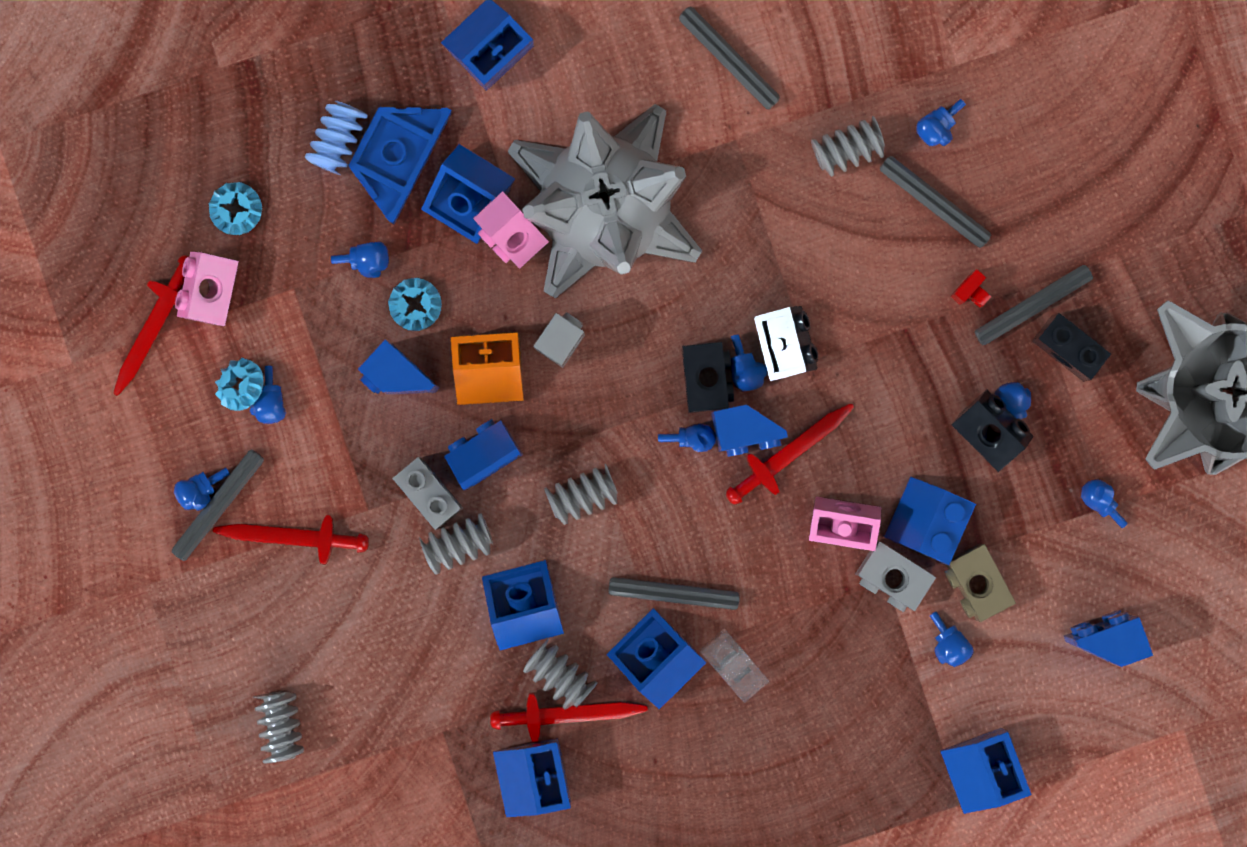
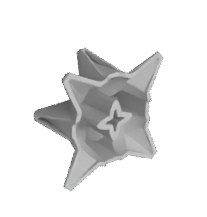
M654 104L615 136H611L590 112L580 113L571 145L566 149L514 140L508 153L540 190V194L523 208L524 217L545 230L553 241L543 292L557 298L594 266L607 267L619 274L629 273L635 260L645 253L696 263L702 250L670 211L671 199L686 178L685 169L680 166L657 162L666 117V110ZM606 192L607 196H610V202L603 203V200L600 199V194Z
M1168 300L1157 311L1171 348L1174 362L1171 367L1137 382L1136 388L1139 394L1170 411L1145 459L1155 470L1200 453L1205 472L1209 475H1217L1247 458V322L1229 313L1220 312L1211 325ZM1224 389L1226 391L1233 392V395L1226 394V392L1222 391Z

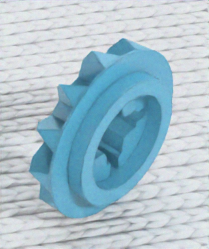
M240 182L225 183L224 186L214 191L211 201L208 203L210 219L214 225L222 232L230 235H242L251 231L258 224L262 214V203L256 191ZM238 195L239 205L248 209V212H237L232 222L231 212L222 207V205L233 204L234 199Z
M420 278L403 280L393 288L388 301L390 315L394 321L402 328L411 331H420L430 327L438 319L442 307L438 290L430 282ZM424 292L420 303L427 312L414 310L408 316H405L410 305L403 298L404 295L415 299Z
M241 358L238 361L230 360L227 368L220 369L222 375L220 380L215 381L218 386V391L215 395L221 400V405L230 410L240 411L249 408L259 398L264 384L263 373L260 367L253 361ZM237 377L243 379V381L239 383V391L233 388V386L237 383Z

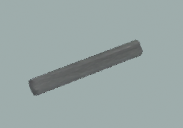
M693 7L686 8L680 14V22L766 109H771L779 101V94Z
M893 156L887 157L880 166V171L974 245L981 248L988 242L991 237V233Z
M1086 265L1076 268L976 329L974 333L979 343L982 345L990 343L1093 279L1091 271Z
M252 449L248 451L211 498L210 502L172 548V553L182 561L188 559L262 465L264 458Z
M616 577L610 579L608 590L609 594L613 596L731 610L738 609L740 599L739 593L734 591Z

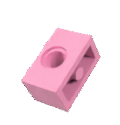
M503 191L473 218L482 228L478 235L505 263L511 259L519 269L549 242L531 221L524 217L521 210Z
M190 252V256L185 259L182 268V275L185 277L183 289L178 292L175 301V308L178 310L177 317L225 326L239 261L202 252ZM203 280H207L210 286L209 293L205 297L199 292V286Z
M816 497L809 541L875 551L881 521V507Z

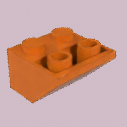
M518 333L451 337L457 405L524 401L520 337Z

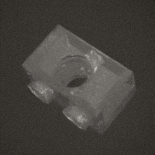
M725 628L699 649L702 655L744 703L770 682Z

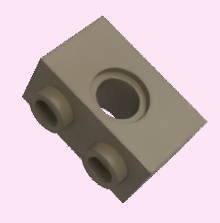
M980 543L953 557L950 565H947L948 570L944 571L953 589L959 587L964 599L960 600V603L968 618L974 616L976 621L982 622L1016 604L985 544ZM975 575H981L985 579V588L980 593H973L969 586L971 578Z

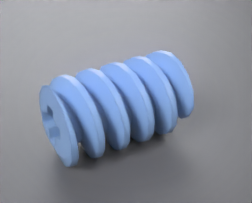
M335 101L337 104H327L325 107L332 117L322 116L320 119L327 129L318 128L315 131V134L322 141H311L310 146L317 153H306L305 159L322 169L340 175L335 170L336 167H347L348 165L340 158L341 155H352L353 153L346 146V142L357 143L358 141L351 134V130L362 131L363 129L356 122V118L367 119L368 115L348 104Z

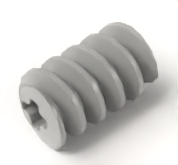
M872 116L871 119L872 127L865 120L860 121L859 132L853 125H848L847 136L841 130H835L834 141L828 134L823 135L822 146L816 139H812V148L821 170L825 169L833 177L835 165H838L843 172H846L848 160L855 167H859V156L862 155L868 163L872 162V151L874 150L883 158L885 144L875 117Z
M604 464V475L597 468L592 469L591 480L584 473H581L579 485L572 478H569L568 489L566 490L560 483H556L554 495L547 487L544 488L555 517L564 525L568 524V513L576 520L581 518L580 508H583L588 515L593 514V503L601 510L605 509V498H608L613 505L618 504V492L606 464Z
M482 513L478 514L477 525L470 518H467L466 529L464 530L457 522L454 523L453 534L451 535L443 527L441 528L440 539H437L430 532L428 533V543L425 544L419 537L426 561L435 574L441 572V562L449 570L453 568V558L460 565L465 564V553L472 560L478 559V549L487 556L490 554V544L493 545L492 537Z
M548 638L527 661L523 672L526 674L535 669L536 673L533 679L535 683L545 678L546 682L543 687L545 692L555 687L554 700L565 696L564 709L573 705L577 707L595 688L598 682L595 680L586 685L588 673L585 671L576 676L578 664L575 662L566 667L569 656L564 654L556 658L559 647L554 645L546 649Z
M281 691L254 696L253 698L264 701V703L255 707V711L263 712L266 715L257 720L258 725L267 726V730L260 733L259 738L269 739V743L260 748L261 751L271 752V756L264 759L263 763L291 760L303 753L304 747L294 744L302 738V734L292 731V729L300 725V720L290 718V716L298 712V707L288 705V703L297 698L296 694Z

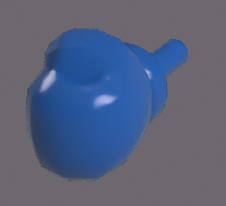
M960 99L948 110L940 106L937 110H933L921 118L916 125L919 137L928 146H936L938 144L946 146L953 139L950 131L956 124L953 116L966 105L965 102Z
M370 242L352 246L350 254L331 256V263H350L351 268L359 270L364 277L378 278L381 275V271L388 267L389 254L384 243Z
M739 334L731 336L737 355L730 359L732 364V380L735 387L742 391L760 388L764 383V377L767 376V366L756 362L753 353H744Z
M264 366L265 386H263L257 401L250 406V413L260 423L273 424L285 418L286 410L283 406L281 386L273 385V366Z
M1009 382L997 388L994 395L999 396L1004 401L1006 408L1016 418L1023 419L1028 416L1026 410L1031 406V392L1028 388H1024L1018 382Z
M700 423L686 428L679 427V434H658V442H679V447H691L696 452H706L713 448L716 443V436L709 425Z
M224 468L209 478L202 472L188 480H181L174 486V495L185 510H202L211 500L209 495L215 493L211 485L229 476L230 473L227 468Z
M1099 479L1087 481L1081 491V498L1085 505L1098 512L1101 517L1110 515L1121 528H1124L1128 523L1115 510L1119 504L1113 499V488Z
M937 611L932 613L930 617L941 632V634L935 637L938 642L935 647V655L941 664L948 663V665L953 667L967 662L974 652L972 645L960 630L958 631L955 625L948 629Z

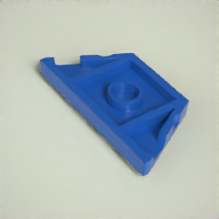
M378 107L348 166L390 223L395 224L452 114V110L448 108L421 109L407 107L406 109H396L395 107Z

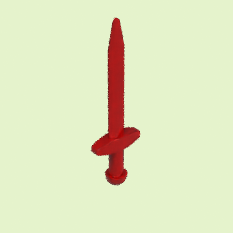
M183 255L177 260L179 265L168 285L154 281L147 283V286L159 296V299L120 369L114 395H119L136 376L171 309L175 305L177 294L184 284L185 277L182 275V268L185 259L189 257L188 255Z
M848 404L827 414L764 463L753 454H747L746 459L753 474L736 487L732 488L730 486L727 489L725 495L729 502L733 505L740 504L742 502L741 498L760 484L772 494L777 495L780 491L773 476L836 429L853 410L854 405Z
M325 515L320 531L234 524L213 528V532L240 541L317 547L319 562L322 565L328 563L333 547L357 549V553L365 552L369 547V538L365 534L359 533L358 536L334 534L333 519L330 515Z
M530 692L527 698L526 711L500 713L499 710L494 711L490 715V725L496 730H501V726L527 724L532 742H538L540 725L622 719L646 712L648 707L640 704L615 702L578 705L577 707L571 706L567 709L563 707L539 709L535 693Z

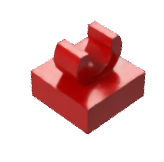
M977 269L972 271L950 297L959 305L965 303L969 298L977 307H983L991 298L980 287L986 277Z

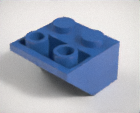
M485 0L441 42L485 91L492 87L534 47L533 39L493 0Z
M748 405L711 413L719 452L726 451L728 457L749 453L748 446L759 444L760 450L782 446L780 439L788 438L785 429Z
M1121 610L1103 615V622L1097 624H1090V622L1077 624L1070 628L1072 633L1064 635L1065 642L1120 667L1154 656L1140 617L1130 615L1128 612L1121 613Z
M1003 728L940 750L964 814L1001 807L1032 795L1010 735Z
M558 738L493 751L506 817L541 815L571 808V798Z

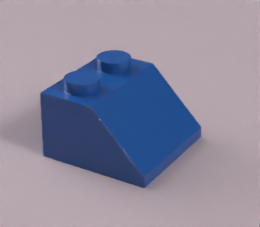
M458 144L442 163L421 210L477 244L481 239L478 232L482 228L473 218L502 191L508 195L515 178Z
M384 340L358 368L363 374L360 381L373 393L376 392L377 394L381 391L386 394L436 393L440 388L387 340Z
M493 419L476 428L478 435L467 441L465 437H462L448 446L450 453L444 457L463 490L472 488L523 455L501 420L495 424Z
M910 477L884 537L943 564L950 565L976 504L944 489Z
M546 560L482 577L490 623L499 650L564 634Z
M654 608L606 654L636 689L658 709L671 699L707 663Z

